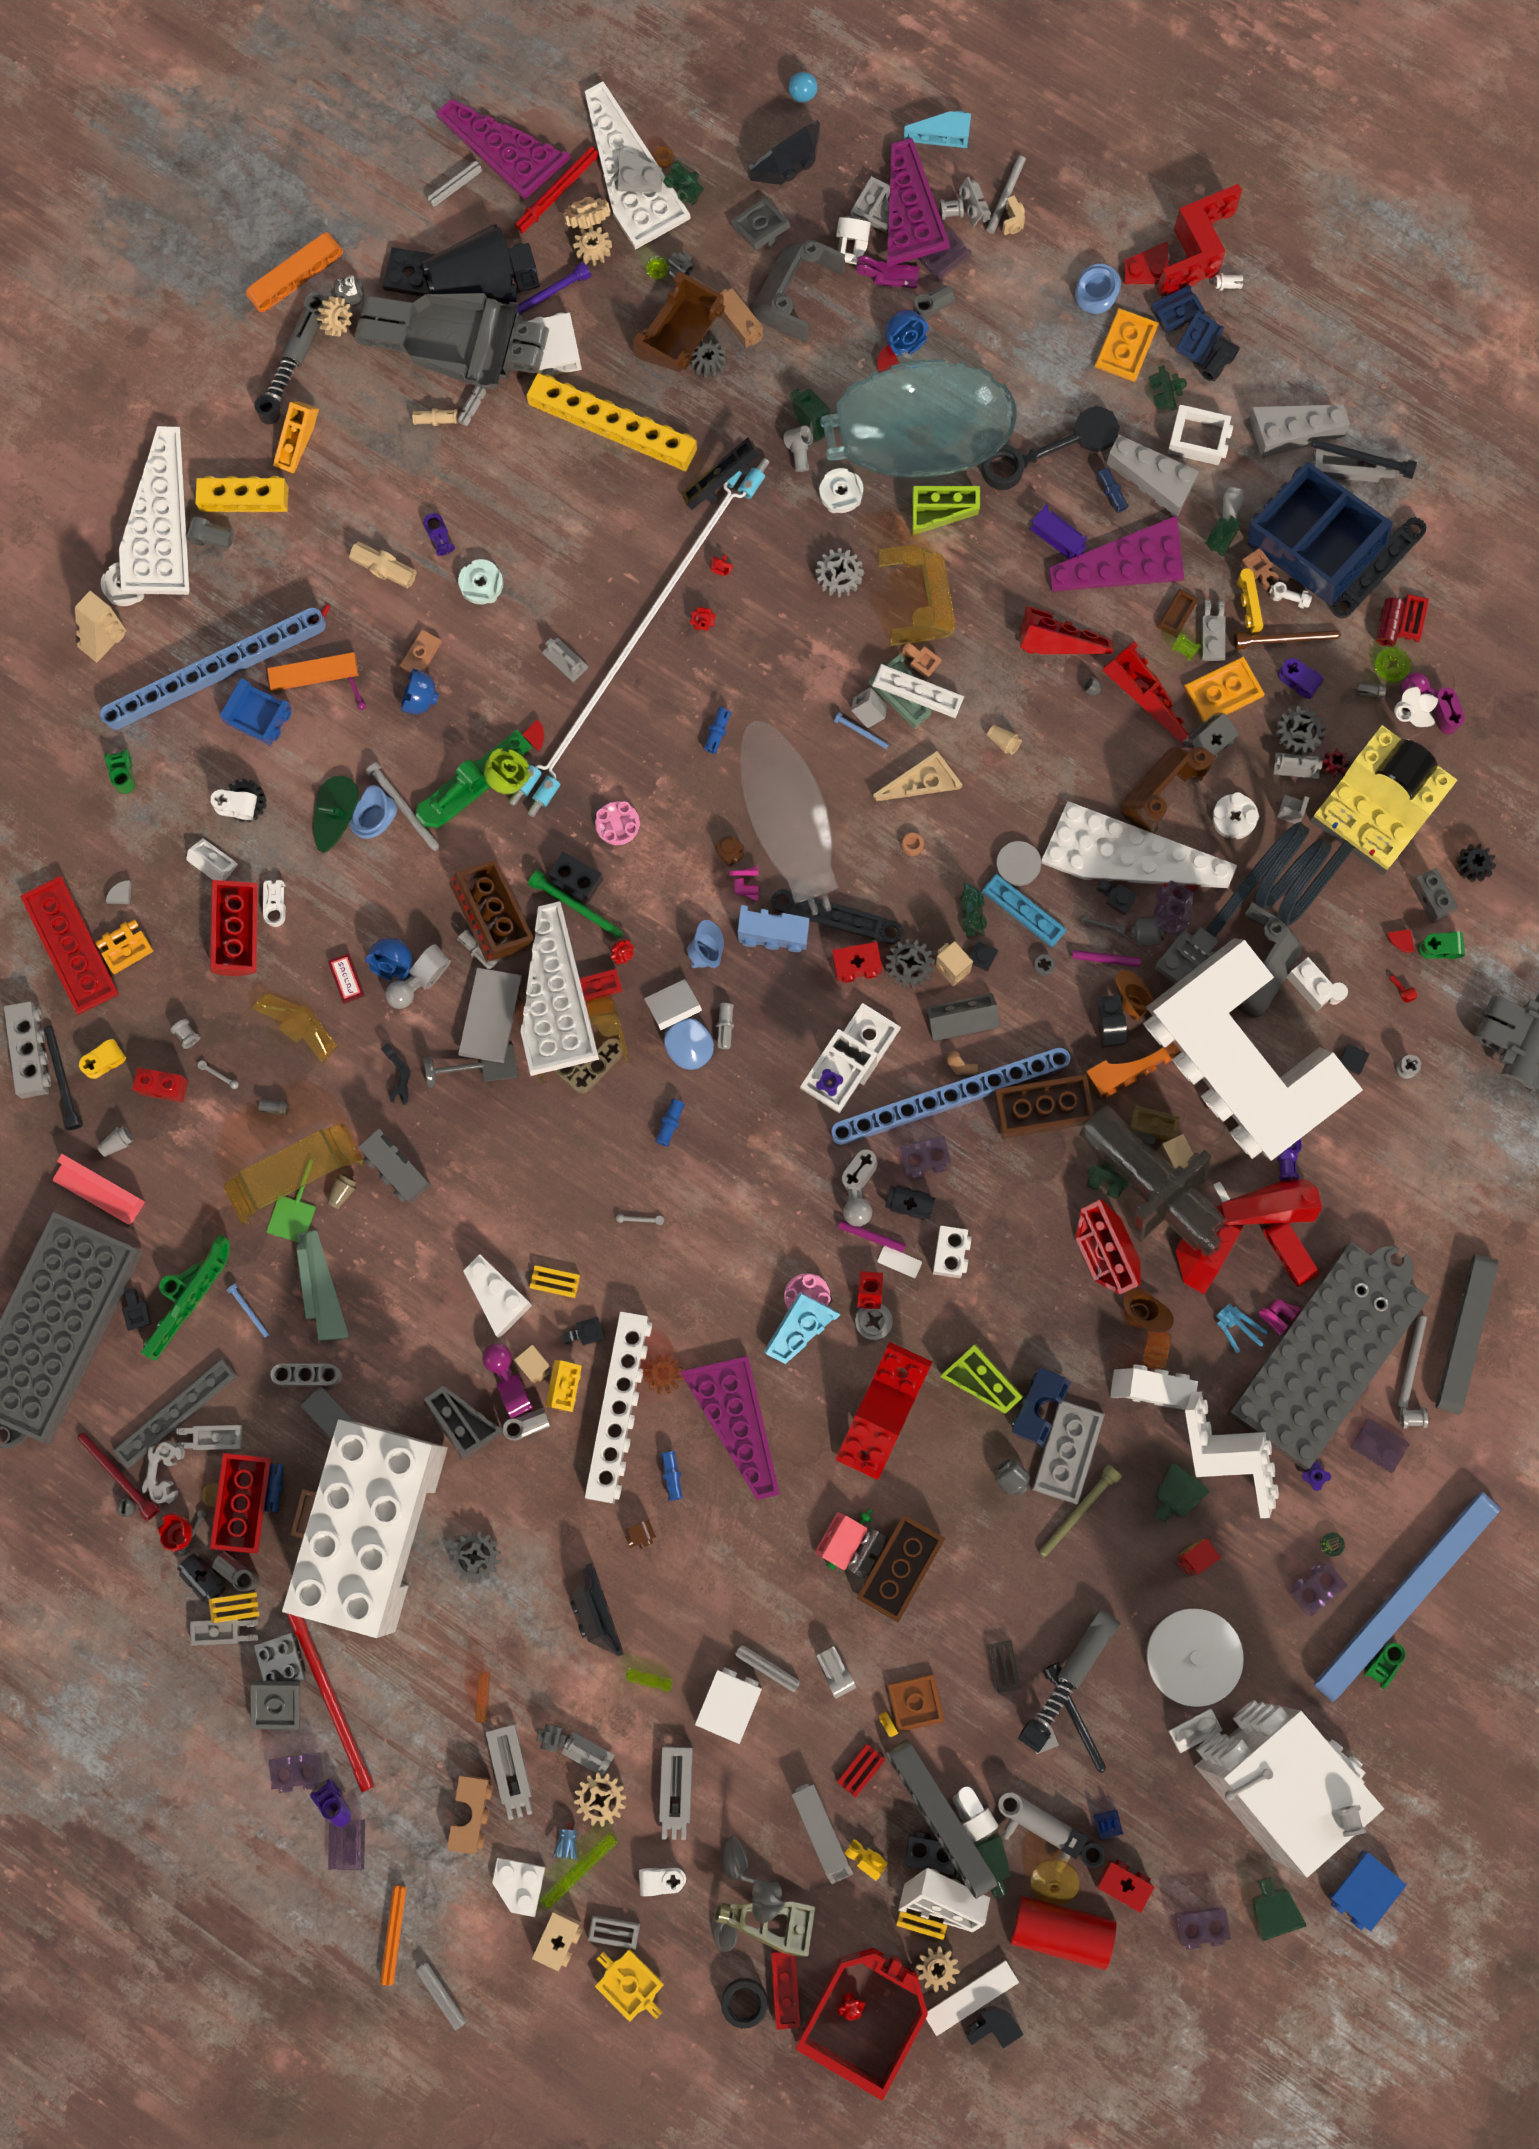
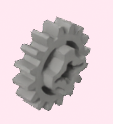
M841 548L838 549V553H834L831 549L830 556L823 554V562L818 561L817 567L819 569H816V576H818L817 584L823 583L822 591L829 589L830 596L837 592L838 597H841L842 592L849 596L850 589L856 592V584L862 583L861 576L864 573V570L860 569L862 568V562H856L857 555L855 554L851 557L850 550H847L844 554ZM843 567V572H841L836 578V573H839V571H841ZM826 576H829L831 578V582L826 578Z

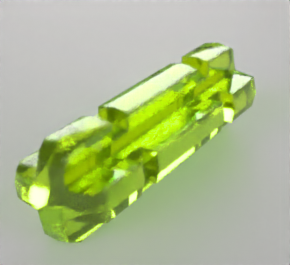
M632 1668L628 1669L626 1675L628 1682H639L638 1684L655 1689L659 1687L661 1688L660 1690L667 1692L671 1690L673 1680L670 1678H660L659 1675L643 1671L640 1673Z

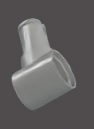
M806 425L784 433V443L794 453L795 472L809 470L807 451L809 450L808 445L813 441V434Z

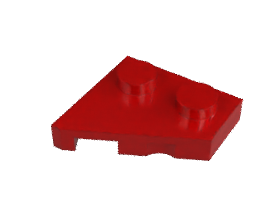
M1168 242L1161 243L1124 261V284H1159L1162 269L1168 267Z

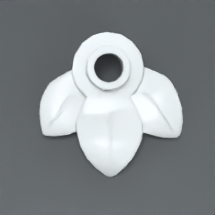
M1411 687L1403 693L1402 700L1396 704L1395 715L1400 721H1410L1417 727L1432 726L1435 721L1429 712L1436 707L1438 698L1431 694L1421 695L1418 687ZM1403 708H1408L1410 711L1406 712Z

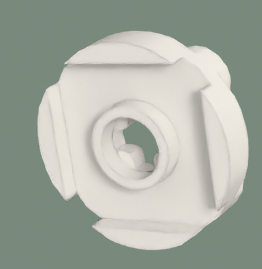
M838 468L831 470L824 476L820 484V499L831 513L852 511L861 504L863 483L857 474L854 475L852 472H848V469ZM839 486L847 489L844 495L836 493Z
M119 562L112 564L106 574H103L101 589L113 605L130 606L143 600L144 594H121V587H118V584H120Z
M1238 792L1226 795L1217 802L1213 810L1212 821L1216 831L1223 837L1242 839L1254 830L1259 813L1254 802ZM1231 812H1238L1240 814V821L1236 819L1232 821L1230 819Z

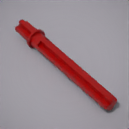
M592 146L589 147L530 208L527 207L525 213L514 223L516 230L523 234L534 222H538L539 217L599 157L597 149Z

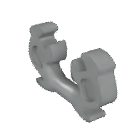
M166 1441L161 1443L157 1449L156 1445L150 1446L148 1449L149 1464L147 1476L142 1485V1493L149 1491L151 1500L155 1503L167 1502L170 1504L178 1497V1490L170 1492L169 1486L174 1483L164 1480L158 1484L156 1474L158 1463L161 1459H163L164 1465L173 1466L177 1464L174 1461L175 1456L177 1460L184 1458L185 1451L183 1446Z

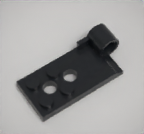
M392 247L383 289L421 297L429 294L427 288L428 279L424 278L425 275L422 272L421 262L436 254ZM408 268L415 270L411 276H406L403 272Z

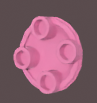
M616 801L610 802L598 810L595 825L597 833L605 842L612 845H623L633 840L637 835L640 821L636 810L628 802Z
M811 1273L800 1274L792 1278L784 1292V1300L788 1310L799 1292L826 1306L830 1303V1290L826 1282L819 1276Z

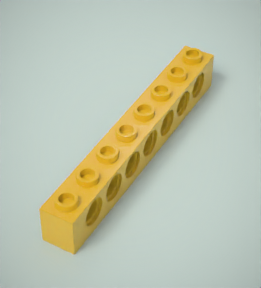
M538 373L527 393V400L530 406L685 472L696 453V440L687 433L680 434L668 425L662 426L655 423L649 417H640L628 408L622 409L615 406L609 400H600L592 393L579 391L569 383H560L550 375L546 374L544 376ZM553 393L559 394L554 398L549 397ZM571 402H578L575 406L569 405ZM591 410H597V411H598L596 414H589V413H588V412L591 411ZM611 418L618 419L614 423L608 422V420ZM637 427V430L629 431L628 428ZM650 435H656V436H657L656 439H653V440L648 439V437H649ZM671 443L677 444L675 448L667 447Z

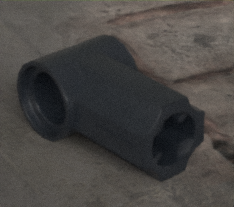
M1221 336L1215 343L1210 356L1200 368L1199 372L1203 378L1215 382L1226 365L1231 364L1240 347Z

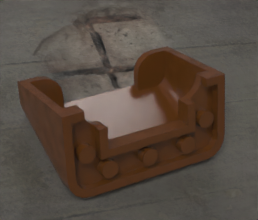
M678 271L673 279V282L677 284L672 291L668 292V300L648 329L644 328L643 334L640 332L636 334L633 339L635 357L640 360L680 372L682 369H687L691 361L690 357L715 319L722 316L725 306L723 305V295Z
M1203 747L1170 748L1124 798L1121 804V813L1136 827L1154 834L1159 828L1157 826L1159 821L1167 811V804L1159 794L1176 775L1184 782L1189 778H1197L1202 781L1208 774L1216 756Z

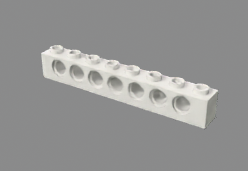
M620 1312L585 1494L586 1499L612 1504L615 1503V1499H620L622 1486L618 1485L619 1477L624 1476L626 1462H623L624 1452L628 1453L631 1439L627 1438L628 1429H633L635 1415H631L632 1407L638 1404L639 1392H636L637 1382H642L644 1369H640L642 1359L646 1360L648 1346L644 1345L646 1336L650 1337L652 1323L649 1322L648 1316ZM637 1333L639 1335L638 1342L634 1345L628 1344L626 1341L628 1334ZM628 1355L633 1356L635 1359L634 1365L630 1368L622 1365L623 1358ZM626 1378L630 1380L628 1390L621 1391L618 1389V1382L621 1379ZM624 1402L626 1405L625 1412L622 1414L614 1413L613 1407L615 1403ZM613 1425H619L622 1429L620 1436L616 1438L609 1435V1429ZM609 1448H614L617 1451V1457L613 1461H607L604 1456L605 1451ZM605 1471L611 1472L613 1476L612 1482L607 1485L602 1484L600 1481V1476Z

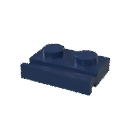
M1190 285L1151 305V309L1156 313V317L1165 333L1191 322L1197 311L1202 314L1205 313L1203 306L1196 294L1192 292Z
M1197 311L1178 343L1175 352L1202 367L1224 326H1220L1216 321Z

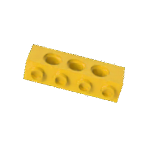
M205 476L204 478H197L196 505L200 512H288L289 487L285 478L279 476H271L269 478H259L257 476H249L248 478H237L235 476L216 478ZM222 490L225 491V492H224L222 495H220V496H217V495H216L219 491H222ZM244 490L247 491V492H246L244 495H242V496H239V495H238L241 491H244ZM266 490L269 491V492H268L266 495H264V496H261V495H260V493L263 492V491H266Z

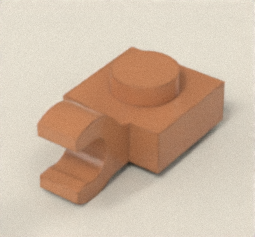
M907 642L902 649V654L908 659L913 660L910 666L927 679L942 661L941 658L925 646L919 651Z

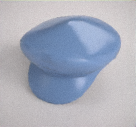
M1100 263L1086 268L1081 273L1075 289V299L1078 306L1085 312L1100 314L1110 309L1121 287L1118 272L1115 268Z
M375 785L367 787L361 800L357 803L354 814L349 822L351 831L363 839L374 838L383 833L396 816L397 805L395 801L385 795L380 787Z
M686 1018L667 1027L665 1030V1049L672 1061L679 1067L694 1070L701 1068L711 1059L714 1051L712 1036L696 1019Z

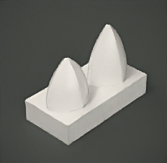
M1211 1708L1168 1730L1179 1753L1205 1741L1214 1733L1223 1731Z

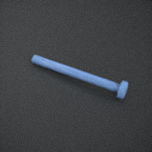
M841 712L835 717L834 722H841L881 747L888 748L889 744L842 717L843 714Z
M236 1284L231 1285L226 1290L228 1294H233L264 1338L268 1337L270 1334L236 1290L238 1286Z

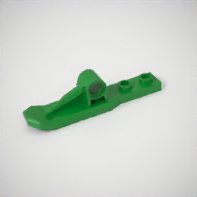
M516 730L481 759L475 761L466 760L456 769V775L429 797L419 802L416 807L415 816L423 826L438 829L491 788L484 777V766L488 758L497 749H502V751L506 752L509 749L514 750L522 756L532 749V746L522 734Z
M218 1235L212 1242L210 1252L207 1253L205 1259L192 1265L179 1275H168L161 1280L159 1284L161 1293L175 1303L168 1315L159 1321L153 1336L145 1341L141 1351L144 1356L156 1361L183 1322L195 1310L225 1267L230 1253V1240L222 1235ZM176 1283V1290L170 1293L171 1285Z

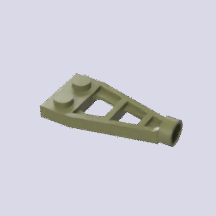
M719 1902L715 1910L714 1919L715 1922L736 1928L781 1953L806 1958L809 1954L815 1907L796 1902H784V1907L778 1913L787 1917L784 1937L772 1934L768 1930V1922L760 1923V1929L745 1924L746 1912H753V1903L727 1904Z

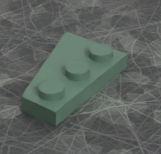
M901 653L886 665L913 676L911 671L907 669L904 663L905 659ZM877 673L869 679L868 683L871 686L873 685ZM872 686L914 729L931 716L930 708Z

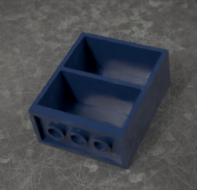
M1307 462L1303 467H1298L1295 470L1292 479L1288 483L1282 484L1277 496L1274 499L1270 498L1266 502L1264 510L1252 517L1249 522L1248 545L1255 551L1260 548L1270 562L1331 606L1388 544L1393 522L1314 465Z

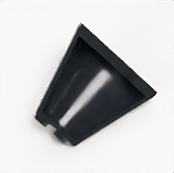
M497 224L491 225L421 262L423 274H427L430 279L427 281L429 294L485 293L487 298L495 299L502 304L516 303L515 284H512V274H514L506 240Z

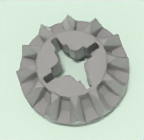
M881 1304V1309L860 1308L856 1315L855 1324L858 1332L863 1337L870 1340H878L884 1338L890 1332L893 1318L889 1309ZM868 1313L874 1318L883 1316L878 1322L880 1330L875 1328L874 1325L865 1327L870 1322Z

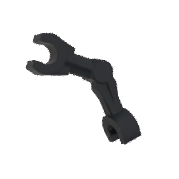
M387 1043L380 1049L393 1062L397 1071L400 1072L398 1086H395L391 1093L390 1101L395 1103L396 1096L402 1095V1104L406 1106L409 1102L407 1084L411 1071L397 1057L395 1051Z

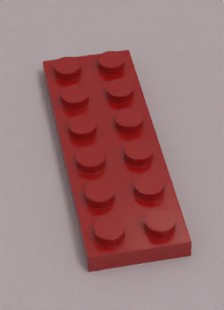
M59 876L21 895L23 904L75 1012L80 1015L120 995L63 877Z

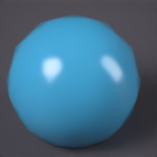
M803 71L797 72L791 77L789 94L794 100L804 103L809 102L815 97L818 91V84L812 74Z

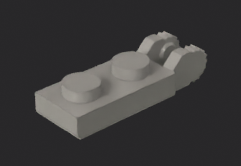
M1205 599L1204 616L1202 617V661H1224V600H1218L1217 616H1210L1211 602L1210 599Z
M241 1425L193 1426V1428L176 1429V1434L179 1435L193 1434V1443H176L178 1446H183L184 1449H242Z
M238 1619L219 1623H211V1620L190 1621V1646L258 1641V1635L255 1634L240 1636V1626L255 1627L258 1625V1620L240 1621Z

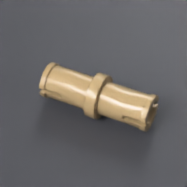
M432 408V411L413 410L412 414L414 425L432 424L433 426H438L439 424L458 423L457 409L438 410L437 408Z

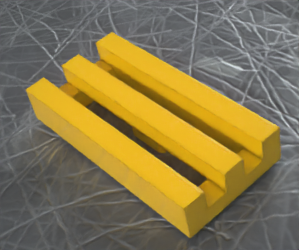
M535 1265L529 1288L576 1298L580 1275ZM542 1272L574 1279V1283L538 1276V1274ZM537 1281H542L573 1289L572 1292L536 1285Z
M257 1592L209 1599L211 1623L260 1616L259 1611H257L258 1602H256L255 1598L257 1597ZM242 1599L250 1600V1603L215 1608V1603ZM251 1608V1613L224 1617L216 1616V1613Z
M900 1911L896 1926L944 1940L947 1924H943V1922H936ZM903 1918L931 1925L941 1930L936 1932L903 1922Z

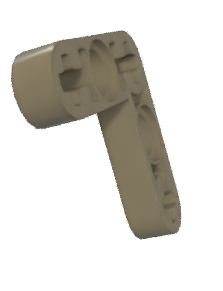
M612 1038L605 1041L597 1050L599 1060L604 1063V1068L600 1072H595L591 1069V1064L594 1061L587 1062L582 1067L574 1065L568 1073H562L559 1069L553 1071L576 1092L581 1094L587 1093L622 1057L624 1052L623 1045L618 1039ZM618 1045V1053H611L608 1056V1059L611 1061L607 1063L606 1059L600 1054L603 1052L606 1056L610 1051L608 1046L614 1047ZM588 1069L589 1073L593 1075L595 1078L592 1080L589 1076L586 1079L587 1086L584 1087L581 1085L578 1088L577 1079L580 1078L583 1080L587 1076V1073L584 1071Z

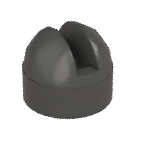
M1090 676L1084 682L1082 690L1091 696L1098 695L1101 692L1102 684L1097 678Z
M123 1498L118 1501L116 1511L122 1517H130L136 1511V1503L130 1498ZM124 1501L126 1502L125 1513H123Z

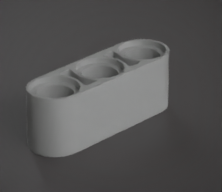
M277 1364L270 1373L272 1381L284 1387H333L342 1380L340 1369L331 1364ZM282 1369H287V1379L280 1381L278 1379L279 1372ZM310 1369L312 1376L310 1380L304 1382L301 1378L302 1372ZM333 1369L335 1377L332 1381L327 1382L325 1380V1373Z

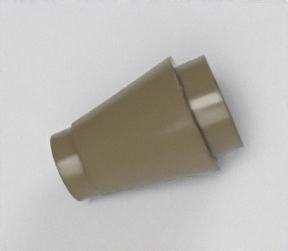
M341 1173L339 1177L335 1178L327 1203L339 1209L356 1189L355 1185L357 1182Z

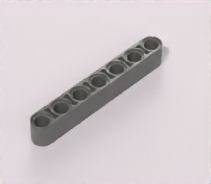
M1475 1253L1471 1258L1436 1399V1409L1460 1415L1463 1410L1498 1268V1260Z
M905 1740L887 1751L886 1756L973 1897L978 1899L997 1887L994 1875L912 1744Z

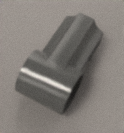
M945 284L929 294L917 296L914 301L913 311L920 314L927 322L933 314L955 302L956 298L953 290Z
M193 517L186 539L200 546L210 544L229 549L233 542L234 531L230 528L211 524V522L204 518Z
M223 1551L215 1559L212 1568L230 1581L237 1590L251 1592L258 1587L260 1581L258 1574L248 1569L227 1551ZM248 1574L250 1576V1583L247 1587H244L242 1585V1578Z

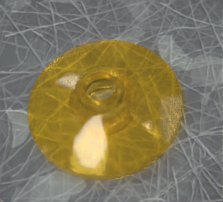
M1052 1859L1044 1861L1037 1865L1032 1872L1031 1888L1034 1894L1042 1901L1052 1904H1063L1073 1899L1079 1890L1080 1881L1078 1873L1070 1864L1062 1860ZM1052 1885H1057V1886H1059V1887L1053 1888V1887H1051V1886H1052Z

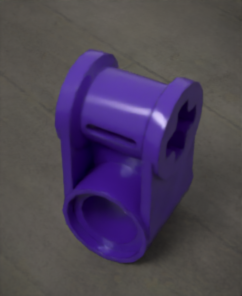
M1295 658L1286 660L1278 672V677L1282 683H1285L1307 699L1313 697L1324 681L1321 674L1310 669ZM1289 669L1293 670L1292 674L1288 673Z
M329 1778L326 1781L327 1784L317 1792H311L310 1797L326 1820L336 1827H343L350 1821L352 1813L342 1797L340 1789Z

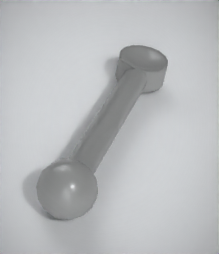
M203 1060L198 1062L200 1070H207L228 1083L232 1089L238 1088L239 1083L236 1080L232 1081L210 1068Z
M618 1214L616 1221L619 1223L623 1221L654 1222L657 1225H662L664 1218L662 1216H657L656 1218L630 1217Z
M1265 1769L1262 1775L1234 1791H1227L1225 1799L1232 1801L1236 1795L1260 1781L1272 1779V1770Z

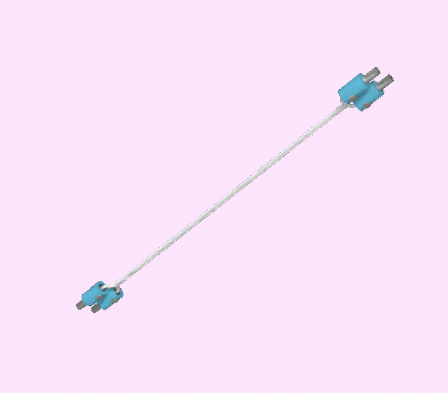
M763 458L757 468H751V471L738 488L740 494H731V491L728 489L733 488L742 474L740 471L723 484L724 489L728 493L547 766L537 765L534 767L528 764L529 767L527 769L530 777L524 787L513 794L509 800L511 805L516 806L522 795L528 796L542 775L541 771L538 770L539 768L543 770L549 768V773L553 778L546 776L532 797L535 802L527 814L534 817L541 806L546 807L561 785L556 780V774L552 771V768L733 497L752 498L765 478L763 472L770 463L769 460Z

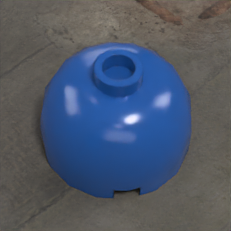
M902 310L895 313L888 320L885 326V339L894 353L902 355L901 353L908 351V354H911L921 348L928 338L926 333L927 330L929 331V326L925 319L917 312Z
M412 668L408 678L411 681L408 682L404 690L401 711L415 715L423 714L428 711L431 704L436 705L439 692L435 691V682L429 674Z
M380 939L369 949L365 963L368 962L370 964L369 969L379 977L392 980L393 976L399 978L398 981H402L407 978L410 971L412 955L408 947L400 939Z

